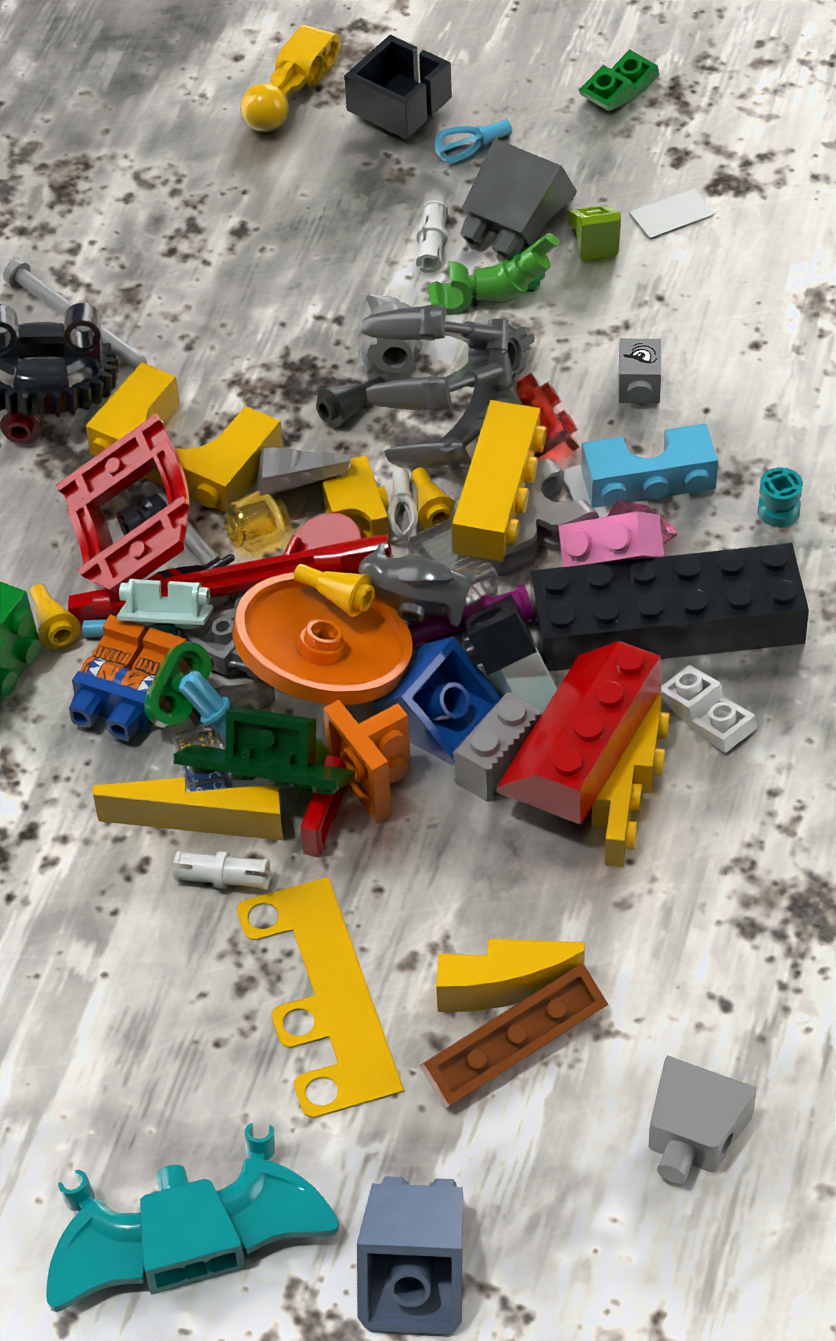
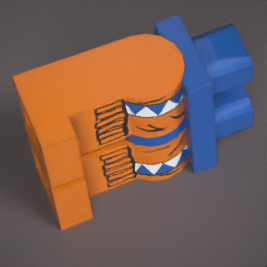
M109 615L102 627V639L93 654L85 660L81 670L77 671L72 679L74 697L69 706V712L73 724L85 728L92 726L98 716L107 718L108 732L113 737L128 741L138 729L149 732L153 726V723L148 719L144 711L145 695L167 652L173 647L187 642V640L151 627L146 634V627L132 621L117 620L116 616ZM180 660L179 669L182 673L186 674L190 667L186 661ZM160 699L159 704L161 709H163V707L167 703L166 699Z

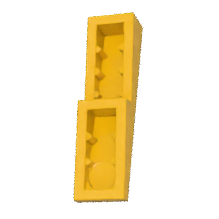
M185 777L93 785V798L98 821L283 841L279 787L260 785L187 792Z

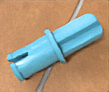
M192 671L181 679L179 690L201 714L200 721L203 725H210L225 741L226 710L231 708V700L228 697H221L200 672Z

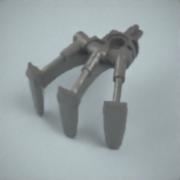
M436 305L401 308L372 314L364 318L362 321V333L373 338L435 341V339L445 338L446 335L466 342L469 347L468 363L446 377L432 375L421 378L400 379L374 384L366 389L368 402L378 407L440 411L453 408L450 392L467 386L474 387L473 396L466 411L445 436L437 442L391 447L384 451L387 460L397 465L449 468L452 471L470 467L472 460L466 450V446L480 434L490 400L523 405L516 388L518 385L514 378L526 369L524 352L529 350V345L535 339L533 334L526 333V327L518 328L509 324V321L505 319H488V324L470 321L464 323L445 321L446 306Z

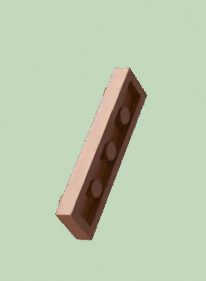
M582 963L419 1066L441 1103L446 1108L609 1004Z

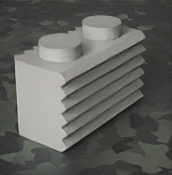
M511 692L506 693L453 752L455 755L453 757L455 761L453 763L455 766L453 770L456 777L454 781L457 785L486 802L493 801V796L499 795L497 793V785L541 717L540 709Z

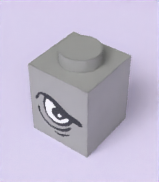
M620 338L619 403H660L661 339Z

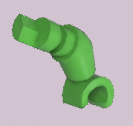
M547 233L523 251L521 258L515 257L511 261L504 260L495 266L474 269L473 275H469L468 268L456 261H448L450 283L435 281L429 284L427 287L430 303L436 306H446V315H453L466 310L471 305L472 295H474L476 301L508 302L514 300L528 290V284L534 280V276L539 277L550 269L551 264L546 254L560 245L561 242L553 234Z

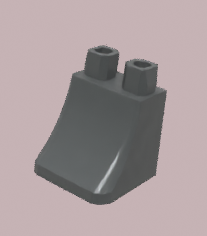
M494 138L462 206V210L467 217L460 234L465 241L482 247L490 231L497 233L498 236L492 245V249L504 258L513 259L523 245L530 247L549 221L566 204L573 200L577 190L562 165Z

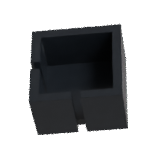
M390 34L344 75L347 111L408 139L427 121V114L433 116L452 98L451 62L422 50L419 53V83L417 46Z

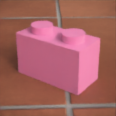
M631 512L558 525L563 567L664 556L660 514Z

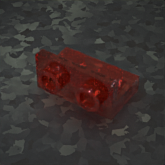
M532 372L516 382L518 385L516 390L524 406L541 408L540 426L547 428L544 449L542 452L535 451L534 457L540 458L563 441L573 452L580 446L573 435L578 428L565 409L561 412L558 410L557 405L562 400L549 382L542 385Z

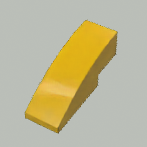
M488 939L487 955L439 953L436 982L438 1012H468L519 1003L582 963L585 965V942Z

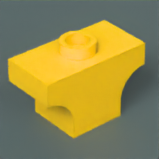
M367 455L351 458L348 473L338 478L322 481L325 512L340 513L350 517L363 530L366 538L387 534L389 538L388 516L386 513L389 501L384 486L377 487Z

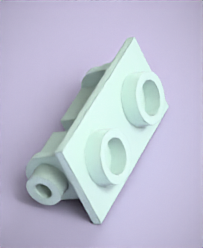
M130 579L128 583L120 584L119 597L120 600H124L126 603L118 613L117 620L132 621L144 626H151L156 623H172L180 629H192L204 625L213 610V605H208L210 589L202 587L201 583L169 581L168 597L161 596V581Z

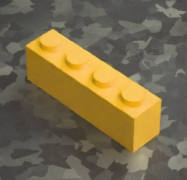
M490 400L452 523V553L503 562L508 545H516L520 520H517L516 516L517 513L524 514L526 511L529 488H525L526 482H534L538 458L534 457L535 451L542 452L545 445L547 428L540 426L541 408Z

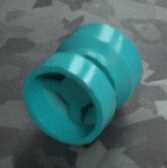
M777 467L766 471L761 477L757 513L765 524L782 528L792 525L799 518L803 481L797 472L789 468Z

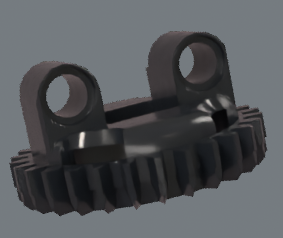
M76 303L70 306L65 312L64 324L56 322H31L18 325L16 312L11 307L0 304V327L7 330L0 333V370L14 376L13 388L0 381V411L6 409L10 416L16 413H23L25 418L30 414L40 415L42 419L44 415L55 414L59 418L63 412H69L74 415L78 408L89 410L91 403L99 405L102 403L103 398L111 395V390L116 388L119 373L116 350H111L110 343H103L101 318L96 307L88 303ZM86 326L90 330L81 332L77 331V327ZM32 357H58V358H61V359H25V358H32ZM84 367H89L92 370L91 379L85 378L69 387L68 376Z

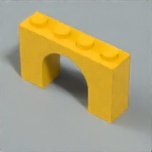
M141 362L86 424L90 453L97 456L154 414L160 416L164 424L180 406L176 376ZM245 406L223 433L212 442L196 448H175L186 477L189 497L199 501L205 507L215 508L230 514L257 482L260 451L263 448L270 447L283 448L281 420ZM158 467L144 476L164 486Z

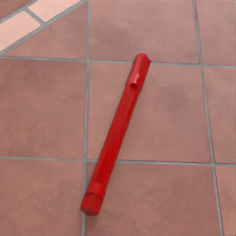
M384 534L156 579V581H161V596L168 597L169 581L201 583L202 587L210 589V598L245 592L265 579L294 573L299 564L321 572L348 573L359 571L361 561L367 555L373 553L380 543L385 544V554L388 557L393 558L388 535ZM105 588L69 595L68 611L79 620L80 624H83L84 620H105L109 615L117 617L126 601L120 600L119 593H114Z

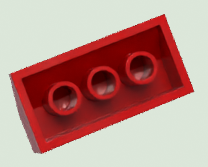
M620 641L579 655L497 785V793L581 824L661 691V656Z

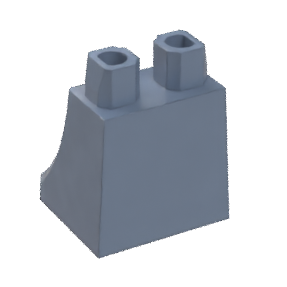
M385 1176L381 1184L372 1183L357 1240V1318L364 1328L382 1332L450 1334L455 1332L462 1323L463 1187H457L454 1179L436 1178L429 1186L409 1185V1182L403 1177Z

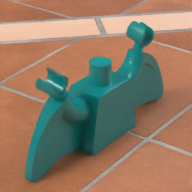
M253 1123L246 1126L245 1152L248 1158L243 1161L241 1173L232 1184L216 1191L212 1181L209 1179H201L189 1183L184 1166L169 1165L156 1173L159 1191L146 1194L140 1198L141 1212L137 1213L114 1212L101 1199L94 1200L95 1194L86 1173L76 1170L74 1172L80 1183L78 1188L68 1190L64 1188L61 1182L58 1183V1188L68 1209L79 1212L64 1230L54 1250L48 1271L47 1304L51 1311L58 1312L101 1289L114 1285L144 1283L145 1273L151 1295L246 1269L242 1248L248 1255L271 1242L281 1239L333 1236L339 1232V1221L330 1205L313 1185L289 1168L269 1161L275 1153V1136L272 1125L269 1126V1134L262 1139L253 1138Z

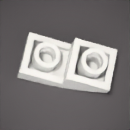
M691 665L661 686L662 700L689 727L725 753L757 729L756 715L725 698L720 682Z

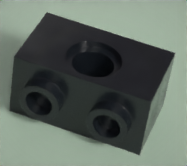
M512 594L464 617L467 630L461 633L464 640L463 645L473 666L482 664L487 675L537 652L531 632Z

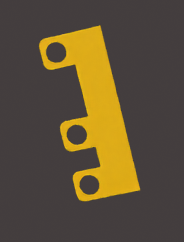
M329 877L241 901L237 906V914L247 938L256 940L293 930L315 994L279 1005L273 1009L271 1017L280 1043L286 1047H294L329 1037L338 1062L337 1064L309 1071L296 1077L294 1088L303 1113L309 1117H317L403 1092L402 1082ZM263 903L274 906L278 911V920L273 926L259 929L250 924L248 913L254 906ZM295 1009L307 1010L314 1018V1026L307 1034L301 1036L291 1035L283 1027V1019L286 1014ZM317 1078H328L336 1084L338 1089L337 1096L329 1104H313L306 1096L308 1084Z

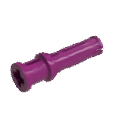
M523 584L517 585L515 591L490 597L488 594L481 595L477 599V603L464 607L459 627L452 626L449 619L442 616H428L420 623L406 622L412 637V649L426 643L461 636V633L467 630L464 620L465 616L510 594L513 595L526 624L533 622L532 605Z

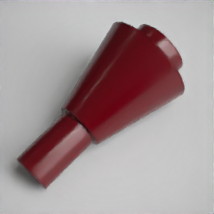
M7 412L1 419L0 429L3 435L10 441L18 444H29L36 441L41 434L40 416L30 414L25 418L23 413H16L10 416Z

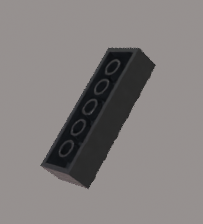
M792 543L530 570V596L539 654L548 671L571 669L579 655L618 641L659 655L661 659L805 644L809 608Z

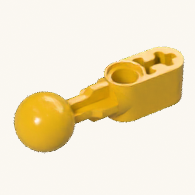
M302 24L281 48L276 59L275 71L270 76L271 83L256 84L250 87L243 95L240 111L245 123L258 132H271L278 129L288 116L289 105L287 98L293 92L300 91L304 86L315 87L335 63L341 45L339 34Z

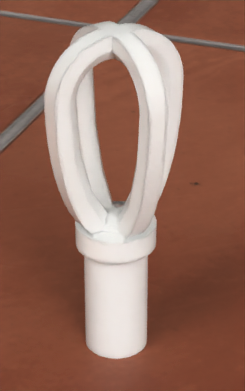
M396 469L392 474L393 493L388 507L389 539L394 543L402 541L412 543L418 538L417 507L410 492L409 472L405 469ZM399 508L406 509L410 525L404 532L396 524Z

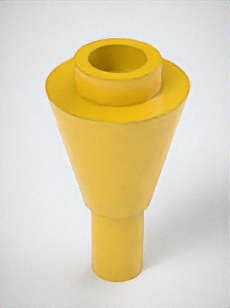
M420 467L413 470L411 478L417 488L419 525L423 529L433 532L441 531L447 526L452 525V510L456 502L431 481L425 468Z
M299 564L295 569V581L316 588L319 593L351 617H356L362 611H366L372 604L375 590L371 585L369 575L331 571L321 572L303 564Z
M44 584L34 585L30 589V595L36 604L39 641L49 649H61L70 645L80 633L81 626L79 620L56 600L52 599Z

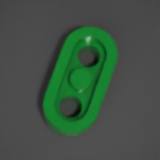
M183 642L170 649L165 655L145 695V714L156 726L162 728L174 727L184 722L194 707L179 690V682L184 676L188 675L180 671V660L188 663L190 667L189 673L198 671L206 680L210 675L212 667L211 658L205 648L197 643ZM161 698L166 699L170 703L171 709L169 713L162 711L160 708Z

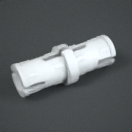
M430 200L423 206L422 224L419 226L416 235L419 244L416 266H420V270L426 273H433L440 269L442 264V248L448 240V231L445 228L448 207H444L445 203L440 200Z
M177 851L173 863L192 865V869L173 868V878L175 881L213 883L215 888L226 889L228 884L266 890L271 877L252 875V871L271 872V862L269 859L231 857L229 852L221 851L217 852L216 856Z

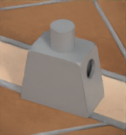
M667 1055L649 1127L648 1147L657 1153L663 1154L657 1167L658 1173L668 1181L683 1183L691 1166L708 1172L716 1171L753 1116L757 1087Z

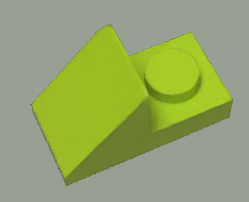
M605 204L567 210L569 226L576 230L580 260H592L618 254L621 229L620 211Z

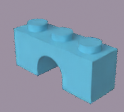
M706 423L665 430L664 452L653 458H641L632 454L627 449L623 436L582 443L581 471L593 508L616 506L622 503L716 489L718 458Z

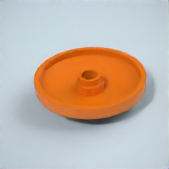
M294 573L265 579L250 588L239 601L232 627L235 648L242 661L255 675L272 687L293 697L328 705L337 700H340L343 705L360 704L373 701L390 693L405 676L413 648L411 633L404 619L398 616L395 608L391 607L376 594H374L372 604L366 611H362L356 617H351L319 593L316 588L295 581Z

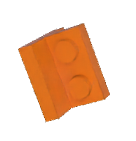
M340 700L323 707L327 748L330 754L342 757L345 762V769L355 770V781L347 784V787L376 824L391 817L390 783L398 781L405 773L411 771L408 715L397 703L358 724Z

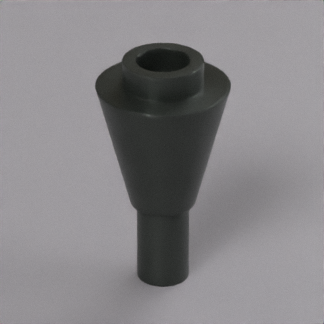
M378 376L363 384L320 389L316 402V409L320 418L334 427H339L367 402V388L386 381L383 377Z

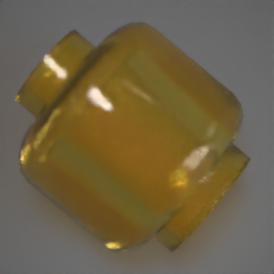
M260 491L231 503L228 507V516L223 518L224 528L232 545L236 549L242 547V549L251 554L282 541L285 537V523L290 522V516L284 502L280 498L274 500L270 494L260 496Z

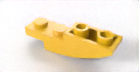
M659 693L592 805V825L607 827L605 843V865L624 867L626 849L635 850L637 822L630 821L631 811H640L642 793L652 794L654 776H663L665 749L658 748V740H667L670 713L661 712L662 693Z

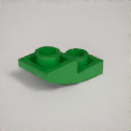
M629 49L611 69L602 65L579 89V92L583 97L610 111L630 101L647 88L660 75L659 68L655 63Z

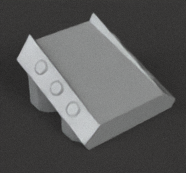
M276 447L263 448L260 451L256 499L340 477L348 473L350 455Z

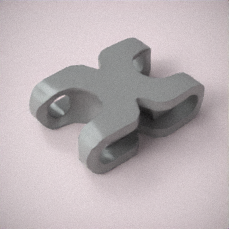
M544 459L538 461L534 482H526L525 488H529V496L525 513H517L516 519L520 520L516 545H508L503 562L486 559V564L498 576L509 575L532 565L537 559V545H541L551 551H561L558 525L599 518L595 509L584 499L565 503L551 501L560 494L564 478L563 470L554 460ZM460 498L456 501V503H455V505H454V508H453V510H452L453 519H454V516H455V513H456V510H457V507H458V503H459Z

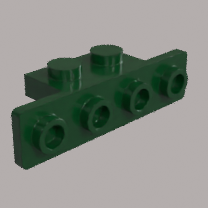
M236 706L226 710L225 749L191 745L173 754V764L189 766V771L192 773L210 774L220 771L229 773V778L239 781L254 780L256 778L269 779L270 785L275 787L287 788L294 787L297 784L311 786V791L317 794L338 793L339 788L355 781V770L315 764L317 719Z

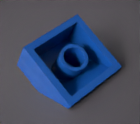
M451 637L423 644L411 657L407 672L399 685L390 693L375 699L371 704L380 713L398 703L408 715L409 742L448 764L454 765L453 757L455 755L453 752L502 697L477 666H473L469 656L455 638Z

